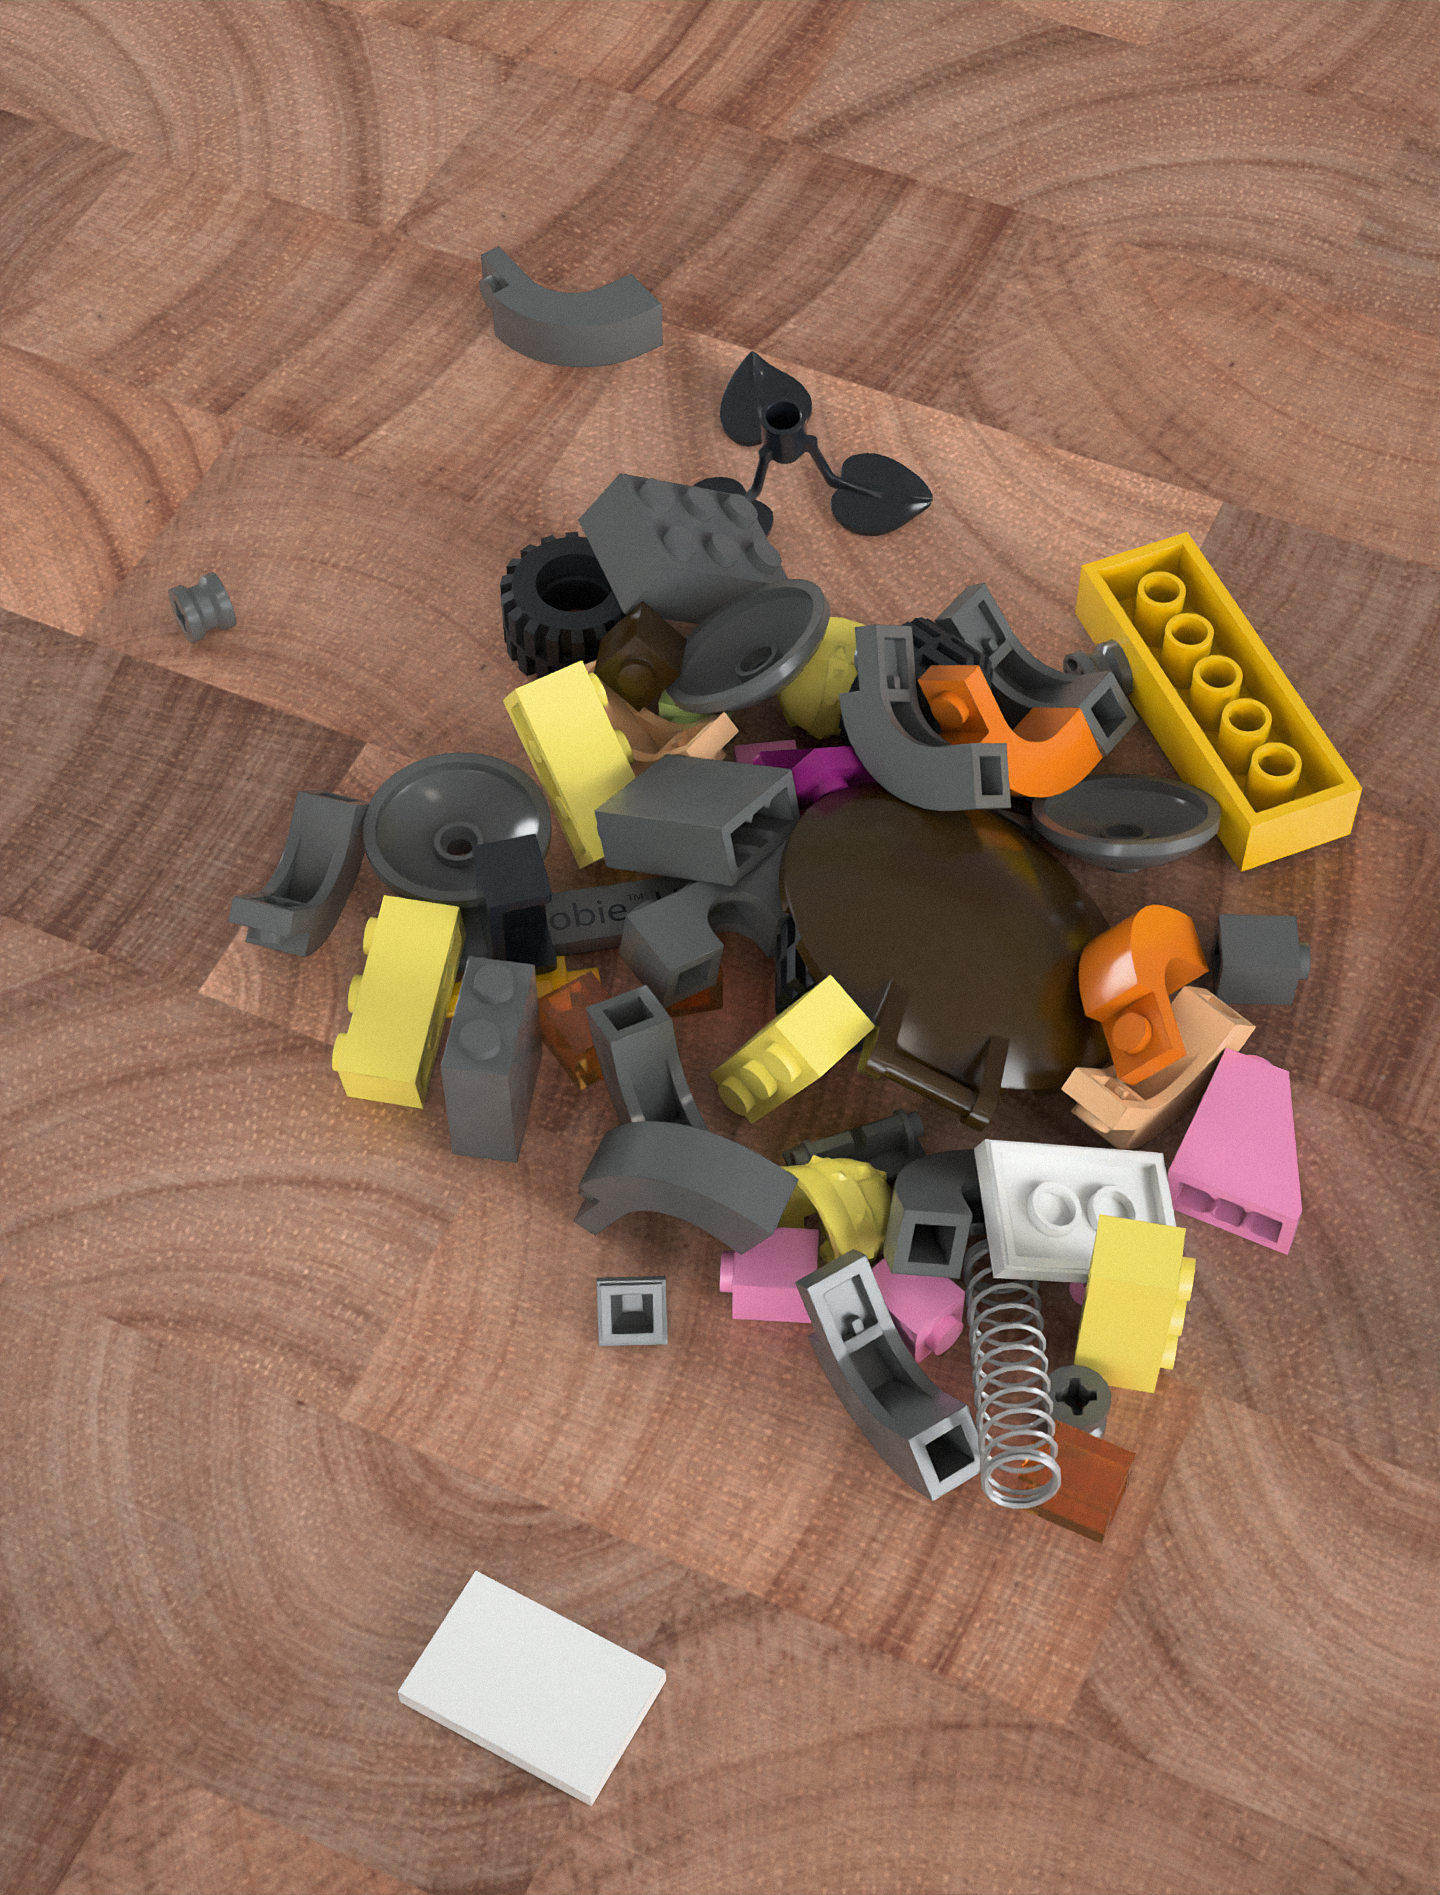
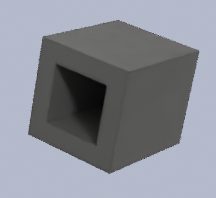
M1219 914L1211 949L1214 995L1226 1004L1292 1005L1298 980H1307L1310 971L1309 943L1307 941H1299L1296 916Z

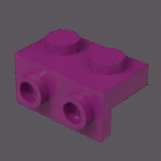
M853 746L761 751L752 759V764L792 769L799 810L809 809L826 795L837 790L849 788L848 786L877 782L866 770Z

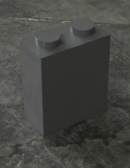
M665 754L594 810L597 831L601 839L608 868L728 886L735 885L786 841L801 818L792 769Z
M468 957L441 1063L452 1154L518 1162L543 1055L535 965Z

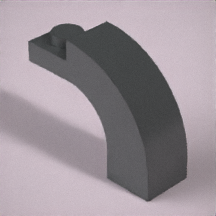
M499 246L481 254L483 279L479 281V289L485 303L493 310L495 336L518 353L537 361L558 366L598 367L631 360L663 345L662 304L632 274L592 291L564 293L544 288L532 281Z
M985 583L967 586L934 620L936 624L990 658L992 662L991 668L993 669L991 692L1011 730L1021 722L1033 707L1081 708L1101 755L1107 756L1139 720L1111 670L1073 675L1055 670L1035 658L1017 639Z
M874 624L855 627L856 649L854 664L859 678V691L840 693L839 701L849 740L858 758L872 777L899 799L924 809L961 811L1011 808L1007 743L954 745L936 734L925 720L917 698L912 626Z
M319 789L297 792L287 842L272 878L259 892L233 896L228 922L248 927L245 942L301 957L313 954L322 946L336 926L357 879L365 853L363 822L370 802Z
M648 986L638 987L586 1007L598 1062L621 1125L633 1122L656 1121L686 1125L710 1132L687 1084L678 1053L672 1019Z
M656 1121L633 1122L620 1125L605 1133L578 1185V1194L585 1198L574 1222L596 1236L627 1213L635 1211L659 1212L680 1218L701 1228L742 1255L773 1235L799 1179L757 1152L717 1134L675 1123Z
M974 1149L951 1150L926 1155L907 1164L900 1171L895 1182L883 1244V1253L892 1274L960 1279L968 1236L987 1234Z
M852 1249L796 1281L795 1284L815 1332L808 1335L813 1350L845 1409L887 1465L910 1487L931 1501L936 1500L981 1472V1453L978 1449L979 1432L968 1405L937 1387L911 1356L892 1321L867 1256Z

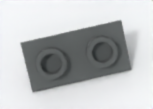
M900 1108L893 1111V1116L813 1142L809 1139L802 1140L800 1146L783 1151L782 1156L787 1166L805 1165L810 1162L813 1155L820 1158H850L867 1162L875 1169L887 1172V1182L897 1179V1175L907 1164L926 1156L918 1139L924 1136V1127L917 1111L906 1114Z

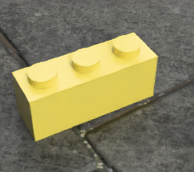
M579 661L516 688L503 699V702L576 862L581 869L605 858L601 839L597 831L594 810L636 777L630 766L634 761L631 746L621 730L613 729L604 708L608 705L605 689L597 675L593 672L588 674L583 661Z
M384 895L378 918L370 917L368 919L363 938V952L365 955H368L363 975L355 974L353 976L348 993V1011L353 1013L348 1033L340 1032L338 1034L332 1055V1069L339 1073L348 1097L423 1109L466 939L460 907Z
M829 975L764 1025L710 1073L709 1076L718 1085V1093L726 1106L736 1114L745 1116L753 1124L820 1078L876 1026L836 980Z
M1099 1214L1080 1315L1073 1365L1086 1366L1096 1371L1107 1382L1108 1386L1154 1393L1160 1368L1173 1370L1178 1336L1182 1334L1187 1301H1190L1196 1258L1183 1256L1186 1228Z

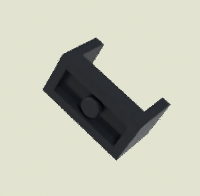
M536 833L472 846L480 924L489 959L535 965V975L555 971L557 969V957L547 925L545 904L551 902L552 892Z

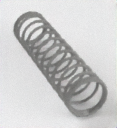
M984 1239L969 1248L963 1260L964 1284L967 1288L965 1291L966 1304L968 1306L967 1323L970 1327L969 1344L972 1347L971 1365L974 1368L972 1384L975 1388L974 1405L977 1409L978 1449L981 1453V1488L986 1497L998 1505L1013 1509L1031 1508L1043 1504L1055 1496L1061 1486V1469L1055 1461L1058 1455V1445L1052 1438L1055 1434L1056 1424L1050 1416L1053 1412V1401L1048 1395L1051 1381L1046 1375L1048 1359L1043 1353L1046 1350V1339L1041 1333L1044 1329V1319L1039 1313L1042 1305V1299L1037 1293L1039 1281L1019 1279L1012 1283L997 1285L980 1281L985 1274L992 1272V1266L980 1271L974 1277L971 1270L975 1262L983 1255L989 1253L988 1239ZM1033 1281L1032 1288L1028 1287L1027 1285ZM1021 1289L1029 1293L1020 1300L1008 1303L994 1302L984 1298L987 1294H1009ZM1033 1298L1035 1300V1308L1024 1303ZM979 1301L993 1306L982 1314L976 1309ZM1008 1308L1024 1309L1031 1313L1022 1320L1013 1322H997L986 1318L993 1312ZM1036 1318L1037 1328L1025 1325V1323ZM981 1321L997 1326L986 1331L984 1334L978 1330ZM1013 1328L1024 1329L1033 1333L1024 1340L1015 1342H999L988 1338L991 1334ZM1036 1338L1039 1340V1349L1025 1345ZM983 1341L999 1346L986 1354L980 1350ZM1012 1349L1029 1350L1034 1353L1032 1357L1018 1362H1000L991 1358L997 1353ZM1038 1358L1041 1360V1370L1033 1366H1026ZM985 1362L1002 1367L988 1375L981 1369ZM1014 1370L1031 1371L1037 1374L1027 1381L1018 1383H1007L992 1379L1001 1373ZM1040 1379L1044 1382L1043 1391L1038 1388L1027 1387ZM987 1383L1005 1387V1389L995 1392L991 1396L983 1390ZM1018 1391L1032 1392L1039 1395L1029 1402L1019 1404L1003 1403L995 1400L1006 1393ZM1042 1400L1046 1403L1045 1413L1039 1409L1026 1408ZM989 1404L1009 1408L993 1417L985 1412ZM1017 1413H1031L1041 1417L1034 1422L1022 1425L1005 1424L997 1421L1007 1415ZM1044 1421L1048 1424L1047 1434L1042 1431L1029 1429L1036 1427ZM992 1425L1014 1430L995 1439L987 1433ZM1026 1434L1043 1438L1035 1444L1026 1446H1009L1000 1443V1441L1009 1437ZM985 1440L989 1442V1444L986 1447ZM1046 1443L1051 1447L1050 1455L1033 1450ZM995 1446L1007 1450L993 1458L989 1455L991 1449ZM1029 1459L1041 1462L1037 1466L1027 1468L1003 1465V1463L1013 1460ZM1047 1466L1053 1474V1477L1047 1484L1029 1490L1007 1488L991 1477V1473L995 1468L1010 1473L1025 1474L1039 1471ZM991 1485H992L994 1488H996L997 1490H1000V1491H1003V1492H1006V1493H1009V1494H1012V1495H1025V1496L1032 1495V1496H1029V1497H1009V1496L1001 1495V1494L998 1493L997 1491L993 1490L992 1487H991Z

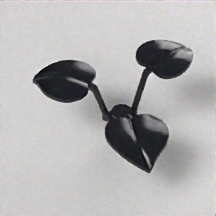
M751 351L735 370L722 398L720 419L724 432L735 443L748 447L762 443V448L758 451L759 462L753 484L746 492L743 485L734 479L713 477L697 482L694 486L745 496L755 507L758 513L757 520L766 537L769 536L774 523L773 512L767 505L755 499L761 494L769 462L773 460L780 464H789L796 461L804 452H809L827 485L837 489L831 498L832 514L845 529L864 536H879L890 533L902 527L930 507L933 495L926 483L909 468L884 455L875 453L852 455L842 465L841 478L837 477L818 448L817 437L807 435V423L812 415V401L805 387L794 377L770 365L754 351Z

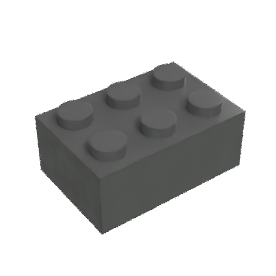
M620 473L578 519L624 614L630 613L639 603L644 601L663 619L700 624L714 611L734 598L762 585L788 579L781 566L782 560L778 551L769 543L757 520L758 513L755 507L745 496L740 494Z

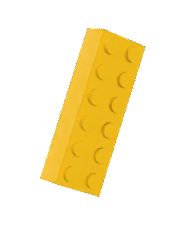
M1185 532L1081 565L1075 609L1076 616L1096 646L1113 639L1122 647L1128 659L1133 678V689L1128 696L1181 780L1207 792L1218 802L1221 809V822L1216 834L1240 872L1350 835L1362 792L1361 785L1189 533Z

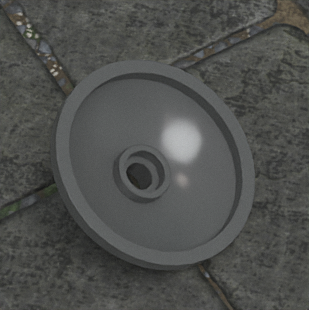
M787 579L762 585L729 601L704 619L686 637L687 641L681 676L665 689L667 694L678 708L686 712L706 715L728 713L748 708L779 694L800 675L824 639L830 618V604L826 596L813 582L803 579Z
M465 752L434 755L416 761L396 772L374 794L367 807L363 822V840L367 858L375 874L385 885L406 899L460 908L478 906L472 846L536 833L544 861L550 847L552 835L551 814L548 802L539 786L530 776L515 765L499 758Z
M1140 774L1086 776L1081 782L1064 793L1052 797H1035L1032 803V824L1051 845L1086 863L1105 867L1117 873H1133L1141 869L1160 866L1192 853L1206 844L1218 832L1221 822L1220 806L1207 792L1177 780Z

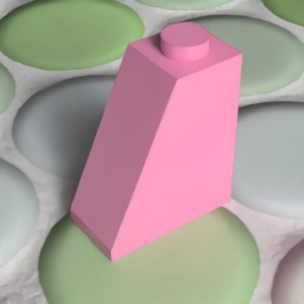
M1226 1048L1168 1171L1167 1177L1173 1210L1288 1255L1293 1244L1302 1213L1289 1071L1273 1066L1262 1057L1245 1055Z

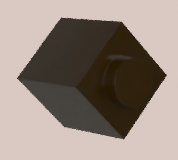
M642 601L601 638L594 674L635 710L640 712L681 676L687 639Z

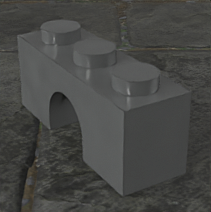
M786 841L733 886L691 880L683 889L660 900H646L626 915L619 955L641 984L648 986L664 1009L716 984L724 944L716 936V933L737 932L746 935L761 948L768 958L775 956L776 937L778 934H781V926L787 919H793L792 914L783 913L779 893V866Z

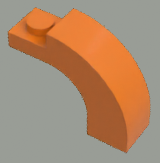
M931 665L918 679L919 685L931 707V712L942 730L939 734L941 738L954 745L1007 743L1010 797L1042 798L1064 793L1081 782L1103 758L1081 708L1033 707L1021 722L1011 730L997 705L979 665Z
M1159 904L1145 906L1093 938L1084 947L1079 962V988L1085 1015L1101 1022L1118 1079L1133 1086L1187 1055L1168 995L1209 972L1192 917L1168 906Z

